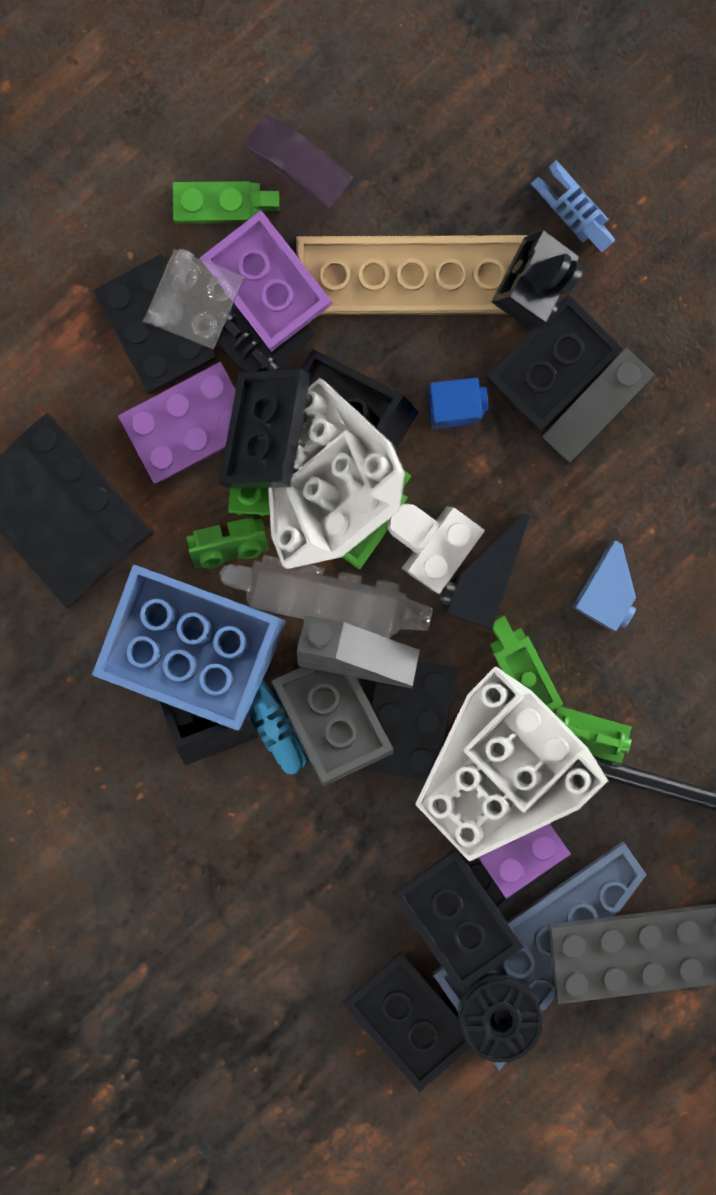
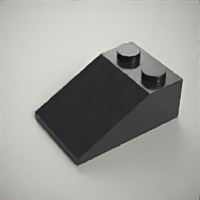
M312 349L301 367L311 374L308 388L319 378L324 380L392 444L394 451L419 413L403 394Z
M523 513L517 516L455 577L454 582L448 581L443 588L439 604L445 605L443 614L484 628L493 629L531 518L530 515Z
M160 701L174 744L185 766L258 738L248 713L238 731Z

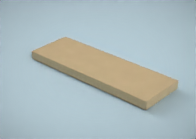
M527 235L297 236L296 256L333 303V305L318 316L504 315L507 313L491 303L523 238L527 237Z

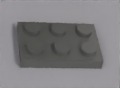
M301 667L271 681L272 687L322 787L393 754V747L356 677Z

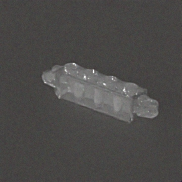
M264 555L263 561H254L252 568L228 564V566L224 565L222 571L219 572L221 582H224V585L247 591L245 599L251 608L304 619L305 615L341 621L386 638H390L398 633L399 629L428 631L432 618L433 608L406 598L407 594L399 593L400 585L377 580L376 587L361 584L362 576L339 572L338 579L323 576L324 568L313 565H303L300 570L287 569L283 567L280 558Z

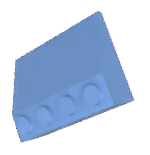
M133 564L92 675L239 731L274 656L286 621Z

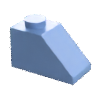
M616 540L609 542L571 607L610 631H617L619 626L625 628L636 611V608L631 606L636 599L621 543Z

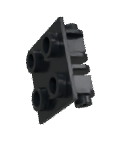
M236 305L227 312L223 311L214 320L215 324L207 331L212 339L245 372L279 370L316 334L308 325H305L271 352Z

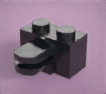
M545 231L524 237L491 303L525 327L548 322L557 311L558 303L556 302L559 296L571 292L581 278L583 266L577 262L579 256Z

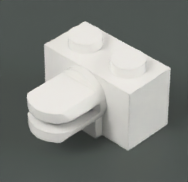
M402 504L399 511L387 520L390 534L413 551L401 569L438 594H440L485 532L484 529L456 508L446 506L438 519L435 520L415 505Z

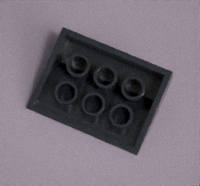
M49 413L44 414L0 455V533L66 608L74 604L155 533L59 422Z

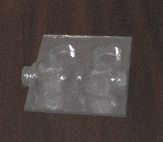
M180 248L179 251L174 249L144 322L214 349L244 276L194 257V254Z

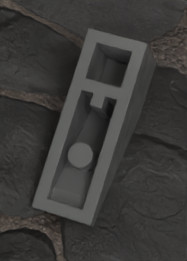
M626 347L547 430L542 438L570 463L630 402L655 373Z
M305 615L297 648V661L300 667L412 688L420 650L345 622Z

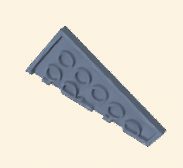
M623 841L509 919L507 921L524 948L483 976L488 974H509L522 980L532 990L541 1011L546 1010L555 998L548 924L612 917L621 910L646 877V873ZM441 966L433 972V976L458 1011L462 995L468 987L459 992ZM506 1010L495 1011L490 1018V1022L494 1025L505 1024L510 1017V1013ZM506 1062L493 1063L500 1071Z

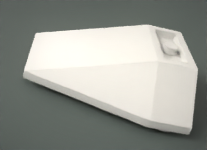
M320 378L308 388L291 487L268 488L271 537L281 563L287 569L344 556L400 509L404 471L392 444L329 384Z
M494 667L467 695L415 805L470 862L580 809L608 780L589 749L531 690L498 667Z

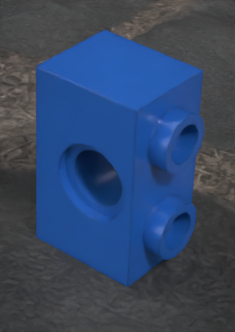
M478 378L430 383L427 390L431 430L477 425L485 411L488 410L486 387H479Z

